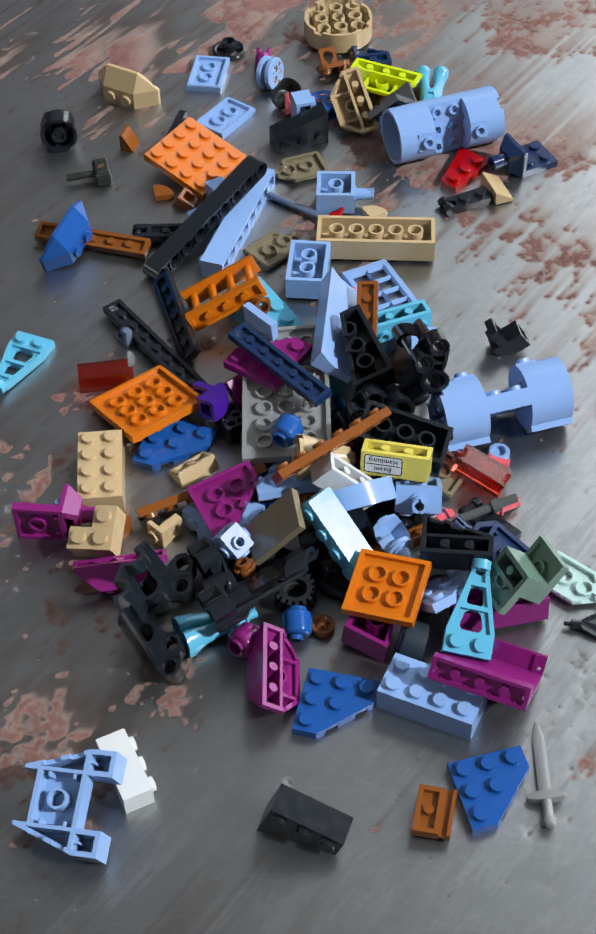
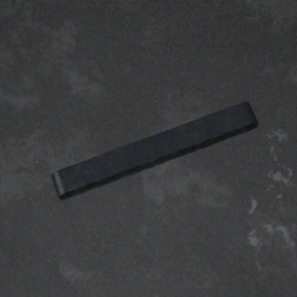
M251 155L247 156L145 262L143 273L156 280L165 269L173 272L261 180L267 171V164Z

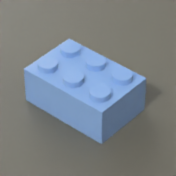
M291 240L285 277L287 298L319 299L321 280L330 270L331 242Z

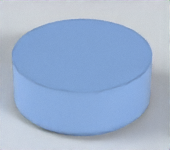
M495 443L488 448V455L491 453L492 456L509 459L510 449L505 444Z

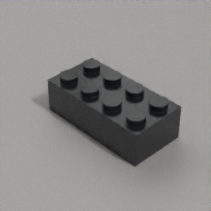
M368 400L361 420L366 419V414L377 407L381 410L386 405ZM387 406L392 414L385 421L354 440L352 450L361 452L365 438L433 447L430 476L437 478L443 466L454 428Z

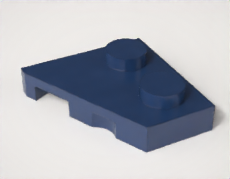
M352 46L354 60L361 58L392 66L389 51L372 48L362 51L358 50V46Z

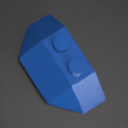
M78 200L71 205L51 235L44 254L39 259L44 271L49 272L73 264L77 257H80L86 243L91 240L93 232L82 201Z

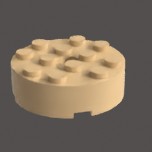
M354 0L317 1L312 8H307L304 14L305 39L310 46L318 50L334 46L336 54L352 53V46H358V49H360L371 40L372 12L364 3L358 4Z

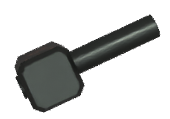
M94 159L92 161L93 170L66 174L67 182L95 177L98 186L111 185L113 182L112 172L108 159Z

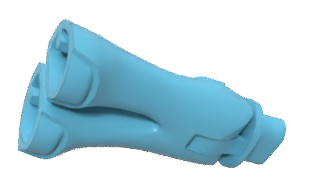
M421 65L415 69V72L422 74V78L418 82L420 101L441 97L449 70L444 66L434 68L433 87L430 88L431 69L426 65Z
M254 607L247 619L221 634L218 633L211 617L206 612L172 617L171 623L174 632L179 635L186 646V655L192 658L213 640L230 633L241 623L250 622L251 619L257 618L258 613Z

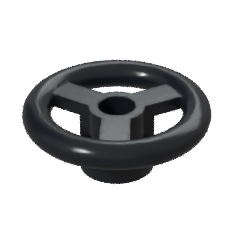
M225 37L213 46L212 53L216 57H229L230 61H235L245 55L246 47L242 42L235 40L233 37ZM217 49L224 51L226 56L219 54ZM241 49L238 54L231 56L234 51Z

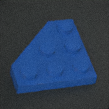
M181 420L174 422L161 431L144 438L132 459V465L155 471L161 469L163 464L169 462L175 464L189 459L191 454L200 451L208 452L218 437V430Z
M309 667L291 728L292 734L317 739L325 735V731L335 726L340 727L355 719V715L365 710L370 711L376 708L377 689L381 681Z
M520 745L447 763V771L454 789L457 790V797L472 835L498 828L503 815L516 796L519 786L529 772V765Z

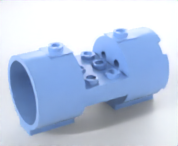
M484 86L384 109L382 115L379 116L380 133L382 134L389 158L397 165L431 157L434 154L459 149L460 147L469 148L499 141V138L504 135L505 116L503 108L500 109L497 101L500 98L497 91L492 86Z
M552 356L529 361L527 357L516 360V364L509 367V387L501 392L494 390L485 394L478 378L474 374L467 375L466 372L454 374V378L450 380L449 385L444 390L436 393L427 392L428 395L431 394L430 402H427L430 420L454 428L447 450L455 452L490 443V417L515 412L519 423L525 428L526 434L573 423V389L567 369L560 358Z

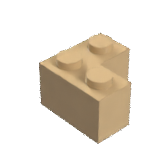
M95 505L92 527L70 526L66 549L76 557L103 558L120 555L126 514L118 506Z

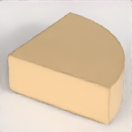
M375 205L361 207V212L364 216L387 217V210Z

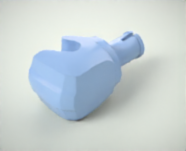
M391 514L381 517L373 527L376 540L384 552L416 559L411 551L414 542L398 516Z

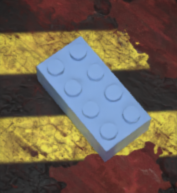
M395 652L377 689L376 708L471 741L488 699L428 679L430 664Z

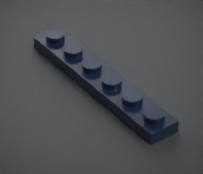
M245 322L228 333L229 340L315 408L332 396V390Z

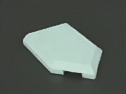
M558 550L557 553L569 567V570L550 592L571 605L596 603V572Z

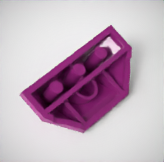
M167 549L154 550L165 564L168 560ZM136 553L73 561V573L100 592L116 593L119 591L113 580L121 563L132 562L138 557ZM145 571L135 575L134 578L139 583L148 574Z
M262 622L251 651L248 654L247 698L259 707L283 714L297 706L300 701V661L286 638L285 630Z

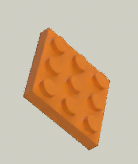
M361 548L341 608L342 614L414 628L431 572L432 562Z

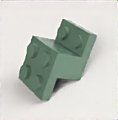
M540 535L526 553L505 546L492 562L490 571L492 605L498 613L505 615L519 598L540 604L569 570V567L546 537Z

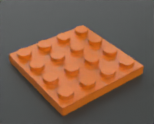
M189 116L147 151L143 159L203 200L206 197L205 182L220 176L226 179L247 156Z
M158 365L89 401L92 410L116 430L122 429L123 435L134 444L155 432L161 431L166 426L178 422L183 417L198 411L196 398L200 394L162 365Z

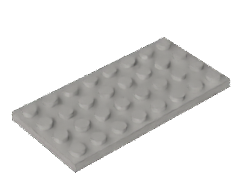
M316 324L277 327L278 338L274 341L296 337L313 345ZM254 329V330L257 331L260 335H262L264 338H266L269 342H272V340H271L270 338H268L267 336H265V335H264L263 333H261L259 330ZM311 353L300 366L330 388L329 374L310 365ZM242 376V462L248 460L250 464H260L263 462L292 461V451H295L297 444L291 447H280L271 438L270 429L282 414L298 416L303 425L304 435L326 441L332 439L330 398L315 408L285 383L275 392Z

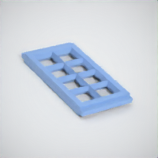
M385 259L342 273L345 283L355 287L356 291L357 284L354 280L364 276H368L371 281H378L379 284L392 280L395 287L382 290L379 286L378 298L383 297L387 303L378 305V311L395 307L407 301L409 303L417 301ZM382 270L388 275L376 280L371 276V274ZM400 291L404 296L390 301L387 295Z

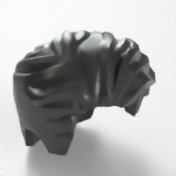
M291 77L283 78L270 94L276 108L285 109L284 93L289 92L290 100L291 92L301 91V84Z

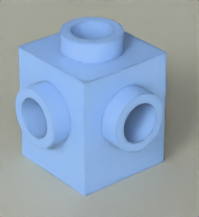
M237 522L228 523L212 538L219 547V553L229 560L246 557L250 553L249 548L254 544L250 539V533L244 527H240Z

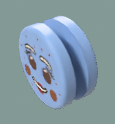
M263 56L260 59L256 69V81L260 88L273 90L283 79L284 67L279 57Z

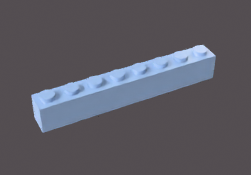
M267 168L261 180L219 223L217 231L213 232L212 240L210 243H207L204 254L200 255L198 260L202 276L209 277L233 263L267 201L268 192H271L275 186L274 169Z

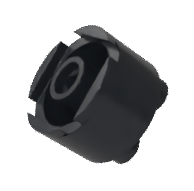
M51 110L45 112L41 119V142L44 146L50 148L51 151L57 153L66 152L77 142V124L70 111Z

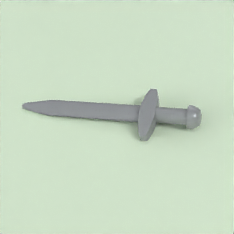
M535 722L532 744L538 791L527 794L526 800L528 803L542 804L543 817L541 822L544 827L553 828L557 823V818L554 816L552 803L565 799L566 793L562 790L551 789L545 737L539 723Z

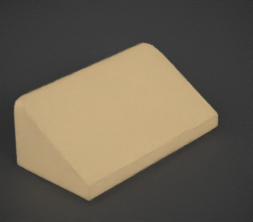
M482 172L481 183L493 195L495 205L513 201V197L498 176Z
M202 451L172 468L168 473L182 488H187L218 470L219 465L214 454Z

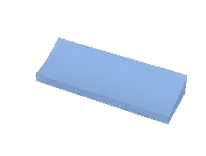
M332 267L321 280L310 365L348 383L352 379L339 313L357 305V291L345 283Z

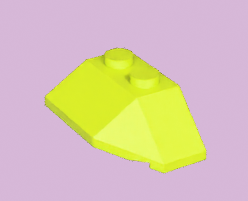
M356 58L350 68L359 67L367 92L382 96H388L407 82L414 88L422 78L421 73L361 58Z

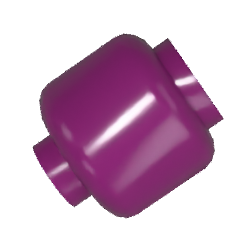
M243 622L233 629L228 635L227 646L230 652L236 657L248 658L259 627L249 622Z

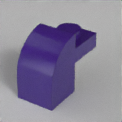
M197 381L192 384L193 389L200 394L196 398L200 417L216 422L229 412L230 405L227 388L223 383L219 382L213 386Z

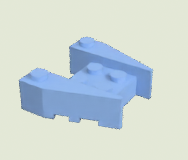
M89 749L79 754H66L45 761L43 759L25 763V768L36 774V780L26 822L13 820L12 824L80 861L106 865L111 837L101 831L86 830L84 826L93 783L101 782L122 785L127 759L116 751Z

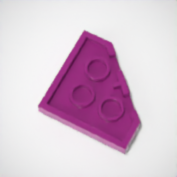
M296 337L271 342L299 365L312 353L313 345ZM235 348L223 361L224 368L275 392L284 384V382L241 348Z
M248 460L186 488L188 495L212 537L228 523H240L259 481L256 472Z

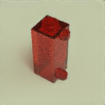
M127 358L77 364L81 394L108 391L134 378L133 366L129 367Z
M468 443L463 450L457 449L451 459L455 462L451 471L496 498L505 487L513 472Z

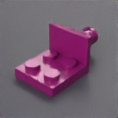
M64 484L59 505L13 502L11 508L18 539L62 542L68 541L70 526L82 527V523H92L95 510L94 506L83 505L82 497L69 484Z

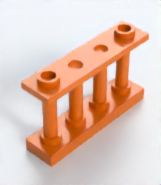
M251 254L180 292L188 306L193 308V310L185 313V318L195 332L238 311L247 302L251 303L256 296L268 295L258 276H253L261 270ZM244 279H246V281L243 282V283H241L240 285H238V286L235 285V284H237V283L243 281ZM228 289V291L218 296V293ZM209 298L211 299L210 301L200 305L201 302Z

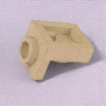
M176 513L169 519L164 520L160 526L151 520L146 522L148 538L163 548L184 533L182 518Z

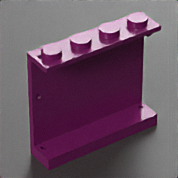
M494 638L490 662L444 652L442 654L435 652L427 678L526 711L542 679L548 656Z

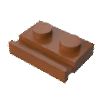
M420 784L411 835L431 839L443 838L449 842L457 790L447 791L446 788Z

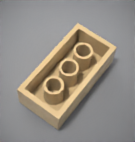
M122 429L78 432L77 493L82 497L83 505L94 507L95 505L118 506L125 513V446Z

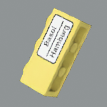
M365 438L361 449L360 471L369 476H391L392 479L428 483L432 467L433 447Z

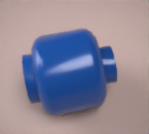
M294 414L280 415L270 429L271 438L280 447L293 446L295 435L303 434L304 432L301 419Z
M291 605L281 614V628L285 630L286 637L289 638L290 642H302L303 638L310 636L312 633V614L305 606Z

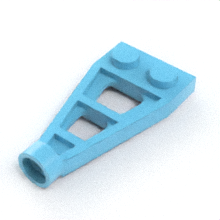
M17 331L8 343L0 362V397L5 391L12 388L47 359L55 348L53 340ZM17 352L33 356L25 363L14 360ZM8 367L19 370L14 375L5 373Z
M482 558L472 559L471 571L446 624L441 652L486 662L491 661L495 638L490 585L491 561ZM472 587L482 589V606L467 603ZM471 611L480 615L482 629L479 633L461 629L460 621L465 612Z

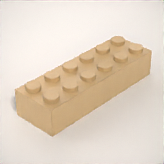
M318 215L316 241L331 242V259L434 261L435 218Z

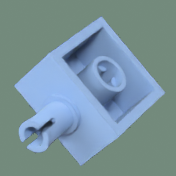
M317 171L316 211L328 214L338 211L340 207H343V214L355 213V201L374 200V188H357L355 186V171Z
M429 477L428 483L395 479L394 487L397 498L394 499L395 512H399L401 516H412L413 513H420L424 516V513H427L431 517H435L436 514H441L443 487L440 478Z

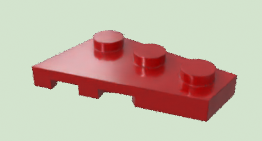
M460 147L441 179V187L456 194L489 168L487 159Z

